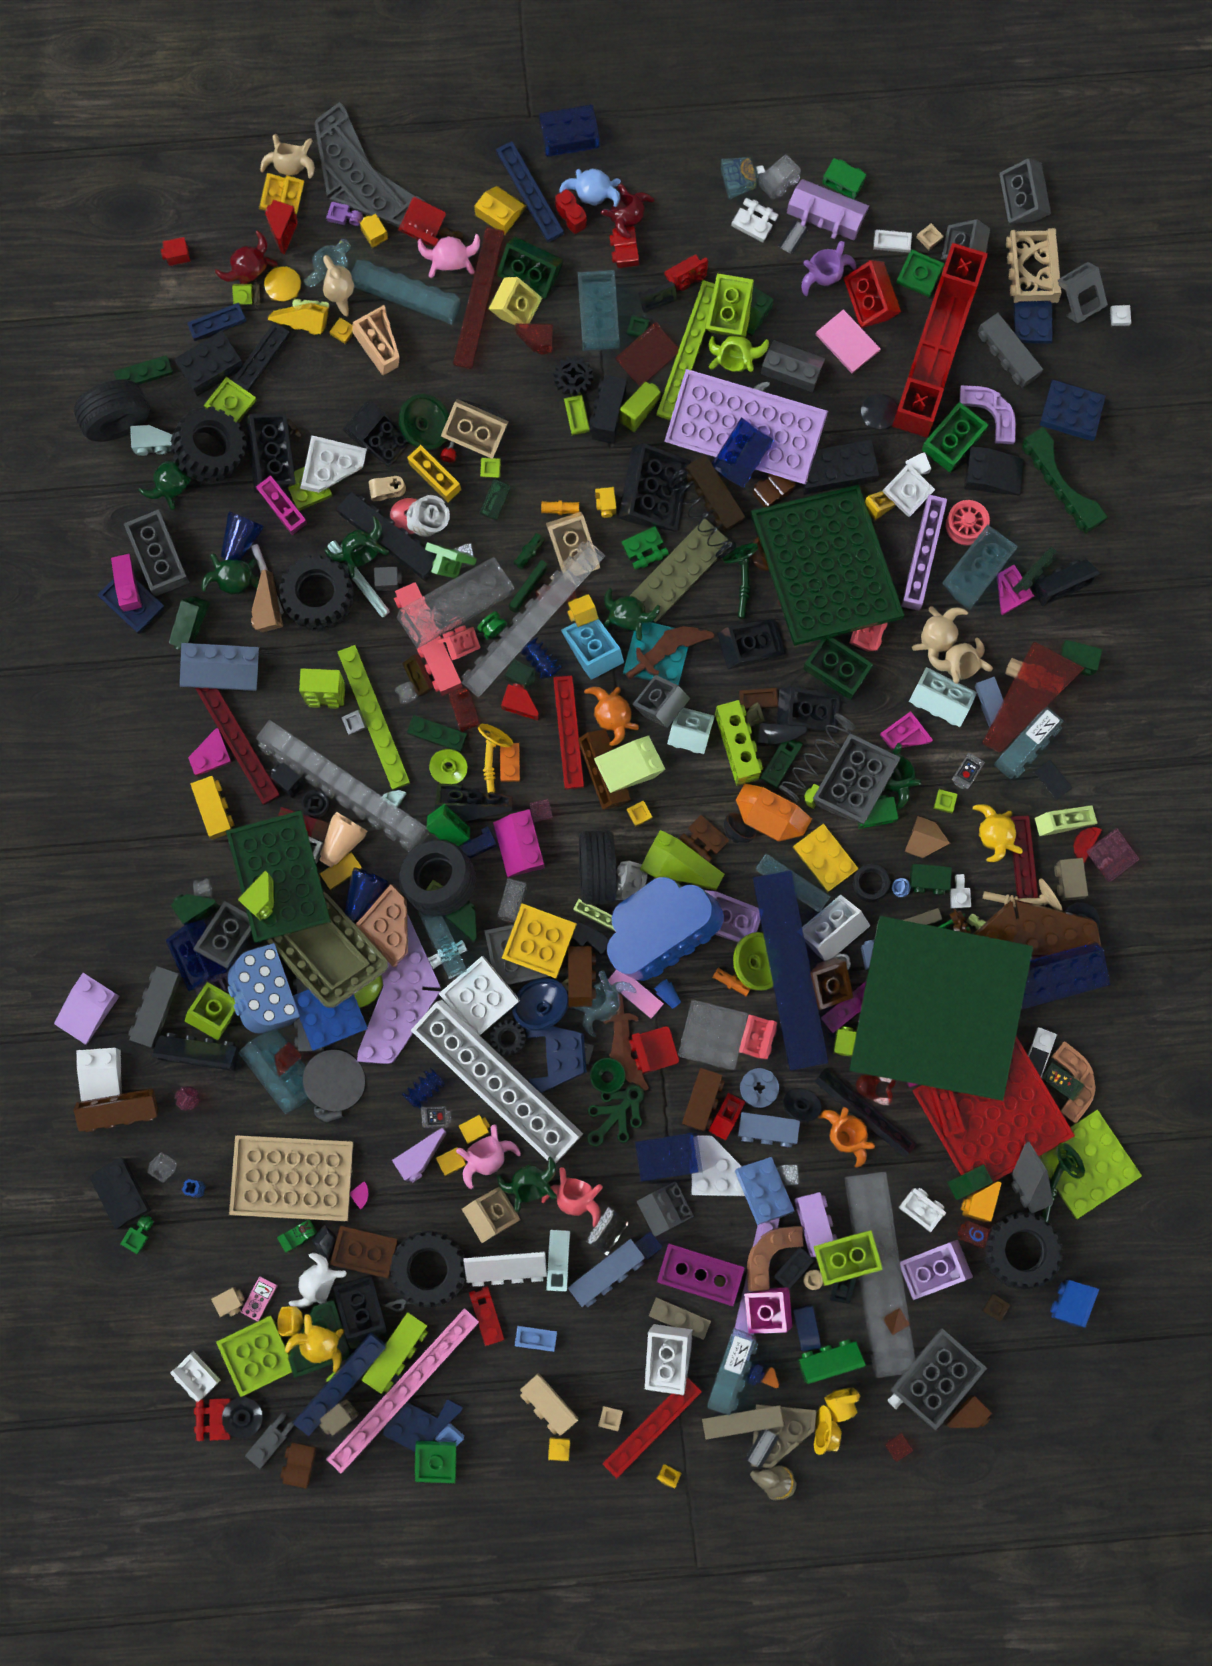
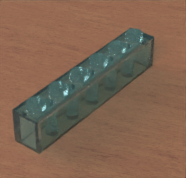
M357 259L351 273L355 288L449 324H453L461 306L460 298L454 293L449 292L447 294L438 287L426 286L420 280L415 279L413 281L401 273L395 274L385 267L381 266L379 268L374 266L367 260L361 261Z

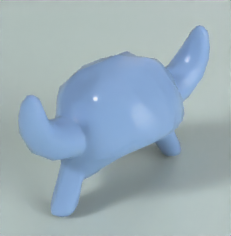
M594 168L583 173L580 169H577V178L567 179L562 183L559 190L560 193L566 189L576 190L581 202L590 205H599L606 198L612 199L615 207L620 203V194L614 188L620 183V180L616 178L610 181L604 172Z

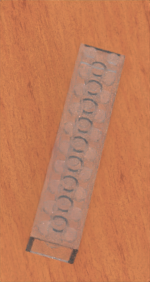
M271 720L267 722L256 737L261 751L268 756L273 754L277 762L280 764L284 762L286 765H289L300 777L302 775L305 776L308 780L307 782L315 788L320 786L331 799L333 796L336 797L341 806L346 809L352 808L357 817L362 820L364 818L368 819L370 825L379 831L380 828L384 830L383 832L386 833L385 835L393 841L399 840L401 846L410 852L419 844H423L428 837L429 832L426 826Z
M886 1172L845 1177L853 1235L872 1230L883 1269L859 1276L874 1376L878 1378L904 1374L915 1361L910 1325L891 1335L881 1319L897 1307H900L909 1322Z

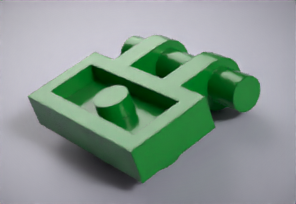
M655 526L621 541L629 560L635 557L638 560L632 563L635 570L640 567L643 569L649 563L656 560L660 561L664 556L669 555L667 548L658 549L659 546L663 545V541ZM650 550L653 552V554L646 557L642 555Z

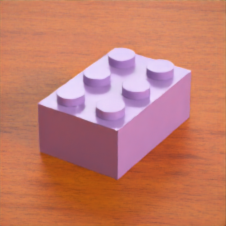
M820 1192L794 1199L810 1257L816 1256L813 1246L837 1240L836 1235H832L830 1229L833 1226L831 1216L826 1215L825 1207L828 1206L825 1195L821 1196Z

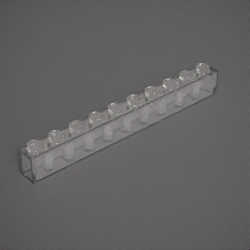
M589 540L586 544L582 542L575 549L578 553L573 558L569 556L563 563L565 567L561 572L557 570L550 577L552 582L548 586L544 584L537 592L540 595L536 600L532 598L525 605L527 610L523 614L519 612L512 620L514 624L511 628L506 627L499 634L502 638L497 643L493 641L487 648L489 652L485 657L481 655L474 662L476 667L472 671L468 669L461 677L464 679L461 683L478 698L603 560L605 555Z

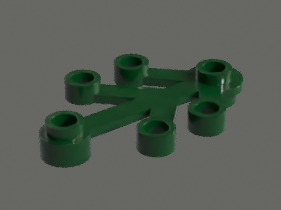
M630 1085L625 1091L609 1093L611 1096L609 1100H605L603 1098L604 1093H601L603 1102H610L612 1099H625L620 1105L601 1107L591 1105L588 1108V1114L591 1117L611 1114L597 1131L589 1133L588 1142L591 1146H600L603 1142V1136L617 1120L619 1125L618 1141L626 1143L629 1140L625 1110L630 1105L632 1109L631 1126L633 1128L641 1126L642 1120L639 1115V1103L644 1098V1091L638 1085ZM636 1091L638 1097L632 1098L630 1093ZM593 1107L598 1110L595 1115L590 1113V1109ZM633 1119H639L640 1124L634 1126L632 1123ZM620 1134H626L627 1139L625 1141L620 1140ZM594 1135L599 1136V1141L596 1143L592 1141Z

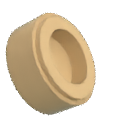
M810 1270L804 1275L803 1281L808 1289L817 1290L823 1285V1279L819 1271Z

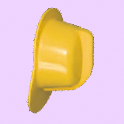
M825 1405L819 1408L815 1422L814 1450L818 1455L824 1454L825 1451H838L841 1441V1429L836 1422L832 1421L831 1412Z

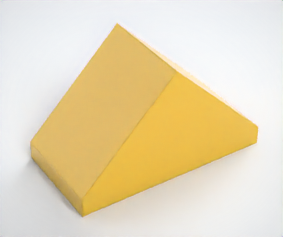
M882 491L869 495L865 500L868 513L874 521L896 506Z

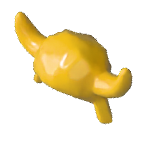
M978 804L973 806V810L982 812L986 817L979 828L981 841L986 848L995 850V854L986 859L987 862H997L1003 859L1006 849L1018 854L1022 853V848L1014 845L1016 830L1013 821L1009 818L1012 816L1011 811L997 814L988 805Z
M306 1314L304 1317L305 1332L292 1336L286 1344L285 1352L288 1353L294 1346L299 1345L302 1356L312 1363H321L332 1358L333 1371L337 1372L342 1363V1354L337 1345L338 1340L345 1332L344 1329H339L334 1333L331 1330L312 1325L311 1316Z

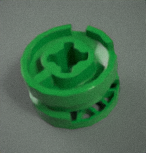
M494 611L481 621L477 629L480 633H484V637L487 640H490L489 637L494 638L504 629L507 622L500 618V614L497 611Z

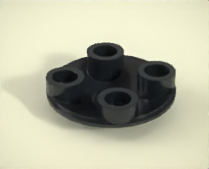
M874 394L863 402L861 416L866 426L874 429H887L893 425L898 407L891 397L884 394Z

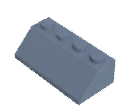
M181 643L179 687L256 691L259 647Z

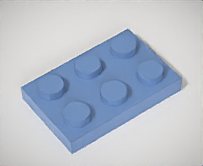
M772 1157L735 1170L757 1225L794 1212Z

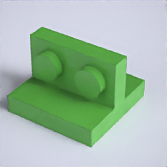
M428 542L426 544L425 550L437 554L436 559L433 561L432 573L457 579L462 562L471 565L476 563L477 558L448 547Z

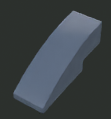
M995 677L976 683L975 689L981 701L980 706L994 740L1012 734L1007 710Z

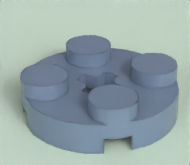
M762 1068L750 1070L740 1083L741 1097L755 1108L769 1106L779 1093L777 1078L771 1071ZM757 1083L765 1086L761 1094L757 1090L754 1091Z

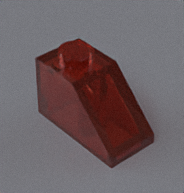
M515 324L516 334L533 352L538 354L552 352V324Z

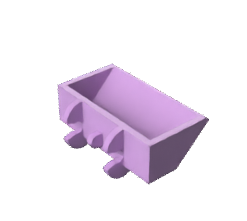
M801 179L790 199L787 214L802 219L801 226L803 227L807 222H810L819 228L822 227L832 231L831 238L833 239L839 234L855 240L869 206Z

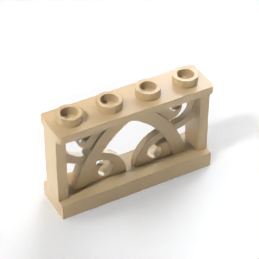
M1048 229V231L1011 230L1010 236L1006 238V248H1009L1010 251L1007 256V262L1011 264V269H1009V280H1012L1010 296H1013L1014 303H1018V301H1051V303H1058L1061 287L1058 284L1060 273L1056 229ZM1026 241L1031 247L1028 248L1026 244L1022 243L1023 249H1019L1017 242ZM1033 241H1043V242L1034 244ZM1041 253H1045L1046 257H1040ZM1032 255H1034L1037 261L1048 266L1042 268L1036 277L1023 267L1024 262ZM1042 274H1046V275H1048V278L1046 279V278L1042 277V280H1041V279H1040V276H1041ZM1024 283L1027 285L1026 289H1028L1032 284L1034 289L1032 291H1022L1020 285ZM1041 288L1048 291H1037V289Z

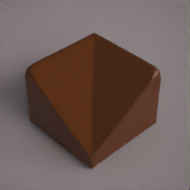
M897 1307L881 1318L891 1335L910 1325L900 1307Z

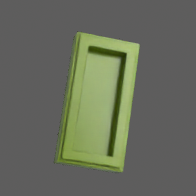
M583 396L564 398L571 434L576 435L589 432L590 428Z

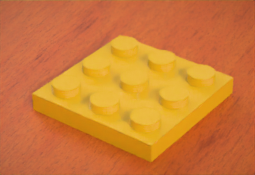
M521 904L502 959L557 979L577 924Z

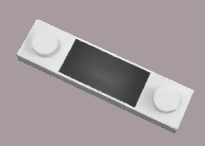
M1038 1027L1029 1049L1028 1057L1040 1077H1042L1057 1034Z

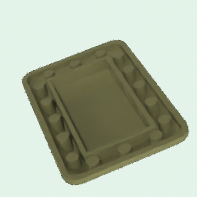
M323 892L331 923L269 939L267 942L275 944L278 955L310 992L325 1007L333 1008L382 975L388 968V962L331 897Z

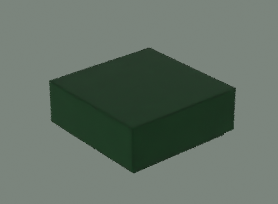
M631 316L627 335L645 339L650 320Z

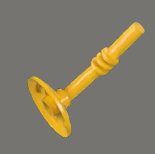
M480 724L478 730L487 739L485 769H483V772H485L484 776H486L484 780L487 783L488 793L495 792V776H493L495 772H493L494 768H492L493 747H496V745L511 747L513 741L500 729L488 724Z

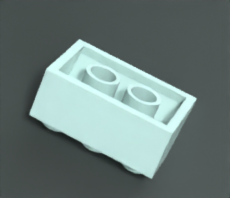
M926 667L909 702L918 708L929 711L934 716L947 720L952 725L960 727L970 710L977 692L959 683L955 684L953 680Z

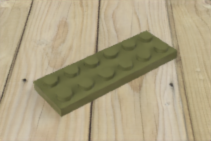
M705 518L699 526L701 531L715 528ZM697 525L630 595L639 599L644 604L646 613L651 612L657 605H660L659 614L652 621L653 623H657L718 560L715 554L724 544L715 547L707 545V540L714 530L699 532ZM716 530L710 537L709 544H720L728 539Z

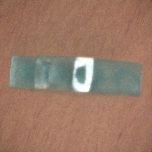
M419 912L418 914L448 978L451 979L467 972L443 917L429 916Z

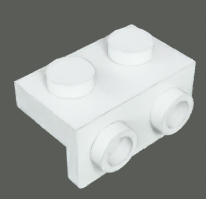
M914 1188L898 1208L931 1232L946 1214L943 1210L945 1207L936 1200L934 1202L927 1198L928 1194L921 1188L918 1190Z
M194 1351L171 1372L176 1382L181 1384L189 1396L197 1402L204 1398L220 1381Z

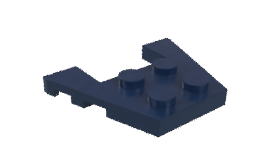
M554 1026L543 1030L526 1029V1038H546L548 1077L529 1079V1083L540 1093L551 1090L559 1084L568 1082L586 1073L583 1033Z
M395 1374V1376L392 1378V1382L394 1383L392 1387L400 1380V1378L403 1376L402 1374H400L399 1376ZM447 1399L437 1418L406 1402L384 1426L383 1435L415 1452L416 1441H432L464 1407Z

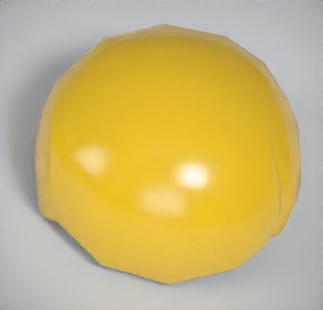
M288 1306L280 1309L277 1320L279 1335L294 1336L301 1330L304 1319L302 1312L297 1307Z

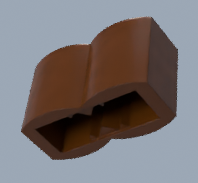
M769 473L768 479L764 481L761 479L754 485L752 494L765 508L777 504L795 490L797 484L793 480Z
M295 1442L291 1446H287L285 1458H288L287 1466L282 1467L280 1478L283 1479V1484L308 1488L317 1447Z

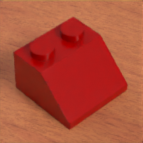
M273 199L271 205L267 206L265 215L281 253L285 254L298 220L294 206Z

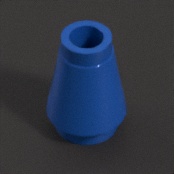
M667 979L654 988L657 991L656 994L672 1009L681 1003L672 983L668 982Z

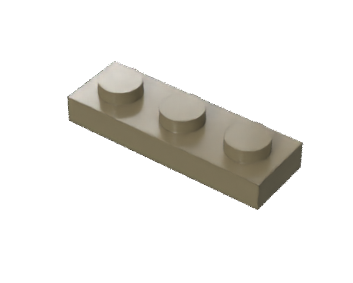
M659 1298L655 1299L649 1313V1317L670 1326L692 1329V1335L703 1340L711 1323L710 1320Z

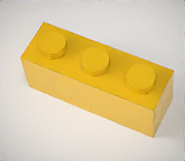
M421 445L407 457L409 465L447 502L461 491L460 483Z
M213 776L190 783L210 839L213 840L227 835L226 831L231 830L232 826L235 825L232 816L227 815L226 809L228 804L225 797L221 798L219 791H222L219 780L215 781Z

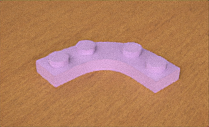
M961 385L960 403L964 406L985 408L994 417L996 425L995 443L1014 444L1015 415L1011 405L1001 397L1000 393L990 388Z

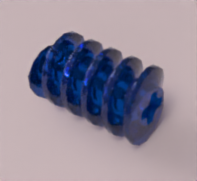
M539 637L534 638L525 645L521 653L523 656L527 655V661H532L531 666L536 667L535 671L537 673H541V679L550 678L562 668V665L555 666L558 660L551 661L550 659L553 654L546 655L545 653L548 648L541 649L544 643H536Z
M431 1067V1073L424 1071L426 1078L418 1077L420 1084L413 1082L415 1089L407 1088L409 1095L402 1093L414 1108L422 1109L421 1101L428 1103L426 1096L433 1098L432 1090L439 1092L440 1090L437 1085L445 1086L444 1081Z

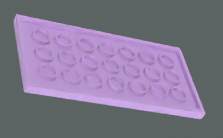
M686 369L664 442L806 484L828 411Z

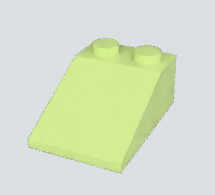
M649 736L631 741L594 758L610 793L654 779L665 770Z

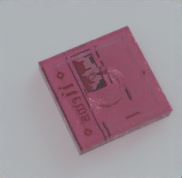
M1117 828L1086 851L1108 882H1111L1139 860Z

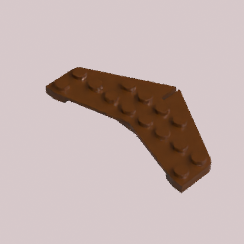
M1010 900L973 933L974 935L1033 946L1032 955L1093 956L1102 953L1098 926L1093 919L1015 900L1017 917H1015L1013 902Z

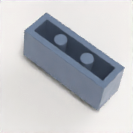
M741 1112L737 1137H742L741 1141L753 1142V1139L761 1140V1144L773 1145V1142H779L782 1147L792 1148V1144L796 1145L798 1141L800 1121Z

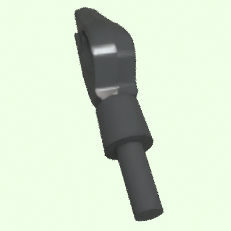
M401 1298L381 1305L393 1311L402 1312L406 1305L411 1303ZM394 1304H401L400 1309L393 1308L392 1306Z

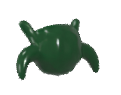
M166 461L154 472L153 480L156 487L150 491L139 488V492L149 499H158L164 496L170 509L174 510L175 503L173 498L178 496L187 487L191 477L187 476L188 472L185 470H180L178 462Z
M375 516L372 518L374 528L370 533L364 530H354L348 533L341 543L342 552L336 554L325 548L326 555L331 557L334 562H347L349 578H354L355 567L362 566L371 561L378 552L383 555L389 554L387 549L377 543L382 534V526Z
M216 554L210 555L215 571L208 572L202 580L203 592L206 591L207 586L211 582H217L223 592L231 595H239L245 592L249 585L257 589L260 578L252 574L257 563L256 558L251 559L248 565L240 560H224L219 562Z
M609 588L605 593L604 604L610 611V614L603 623V626L608 628L612 623L619 627L636 631V639L641 641L642 624L654 621L659 614L660 605H657L651 612L646 613L644 604L634 596H625L613 601L612 589Z
M897 743L892 753L901 759L885 786V789L890 792H898L899 802L896 805L897 810L903 808L909 801V787L921 784L919 779H915V770L911 762L906 757L900 755L902 750L901 743Z
M551 1156L548 1158V1167L545 1171L535 1166H524L513 1175L512 1183H507L500 1175L497 1176L499 1187L508 1194H515L514 1212L516 1213L520 1211L522 1202L536 1200L547 1194L553 1200L557 1198V1195L549 1185V1182L556 1174V1164Z

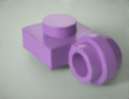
M331 202L326 219L329 222L345 225L346 220L349 219L350 224L359 226L363 220V214L355 210L349 213V205Z

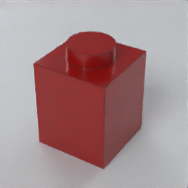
M184 237L162 241L164 247L161 249L162 258L167 260L169 266L190 262L188 246Z

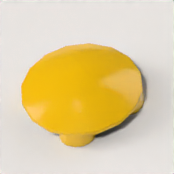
M281 266L274 268L267 274L264 286L266 293L272 300L287 301L298 296L301 281L295 270Z

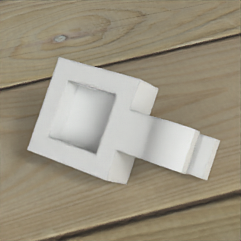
M964 874L955 876V889H950L951 909L971 908L970 888H964Z

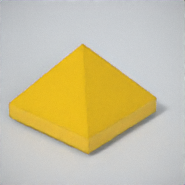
M663 1464L657 1479L664 1485L675 1488L681 1473Z

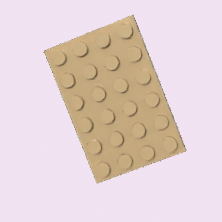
M235 1135L229 1215L348 1221L354 1142Z

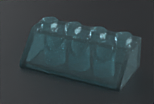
M987 524L943 581L944 586L956 601L971 610L1015 553L1018 546Z
M277 1029L265 1032L252 1039L239 1052V1055L285 1115L309 1099L303 1085V1074L306 1066Z

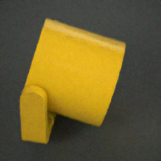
M854 1388L834 1390L825 1397V1402L831 1412L833 1422H842L857 1414L854 1404L860 1398L857 1390Z

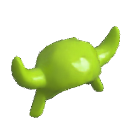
M712 336L709 341V350L717 357L710 363L709 368L713 370L720 364L729 371L741 372L748 369L749 372H752L754 370L752 360L760 358L766 353L769 341L766 339L761 346L752 348V344L745 337L729 336L720 346L716 345L715 337Z

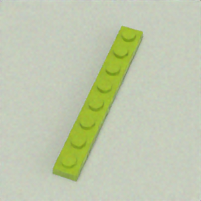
M704 280L702 282L657 411L658 417L671 420L685 370L692 371L706 331L715 286L713 283Z
M353 645L338 651L392 790L410 784L356 646Z

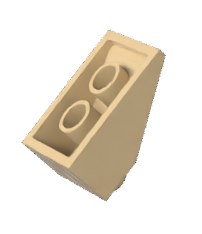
M582 512L546 523L565 580L600 568Z

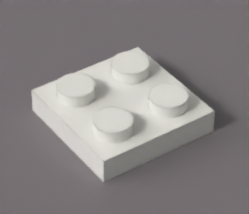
M908 463L882 492L910 517L935 489Z

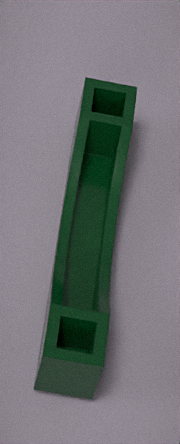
M1042 427L1027 436L1022 443L1023 451L1033 459L1035 468L1042 472L1045 482L1052 486L1056 498L1064 503L1066 512L1074 517L1078 529L1083 530L1087 534L1104 523L1107 515L1096 501L1079 495L1061 477L1054 459V441L1046 429Z

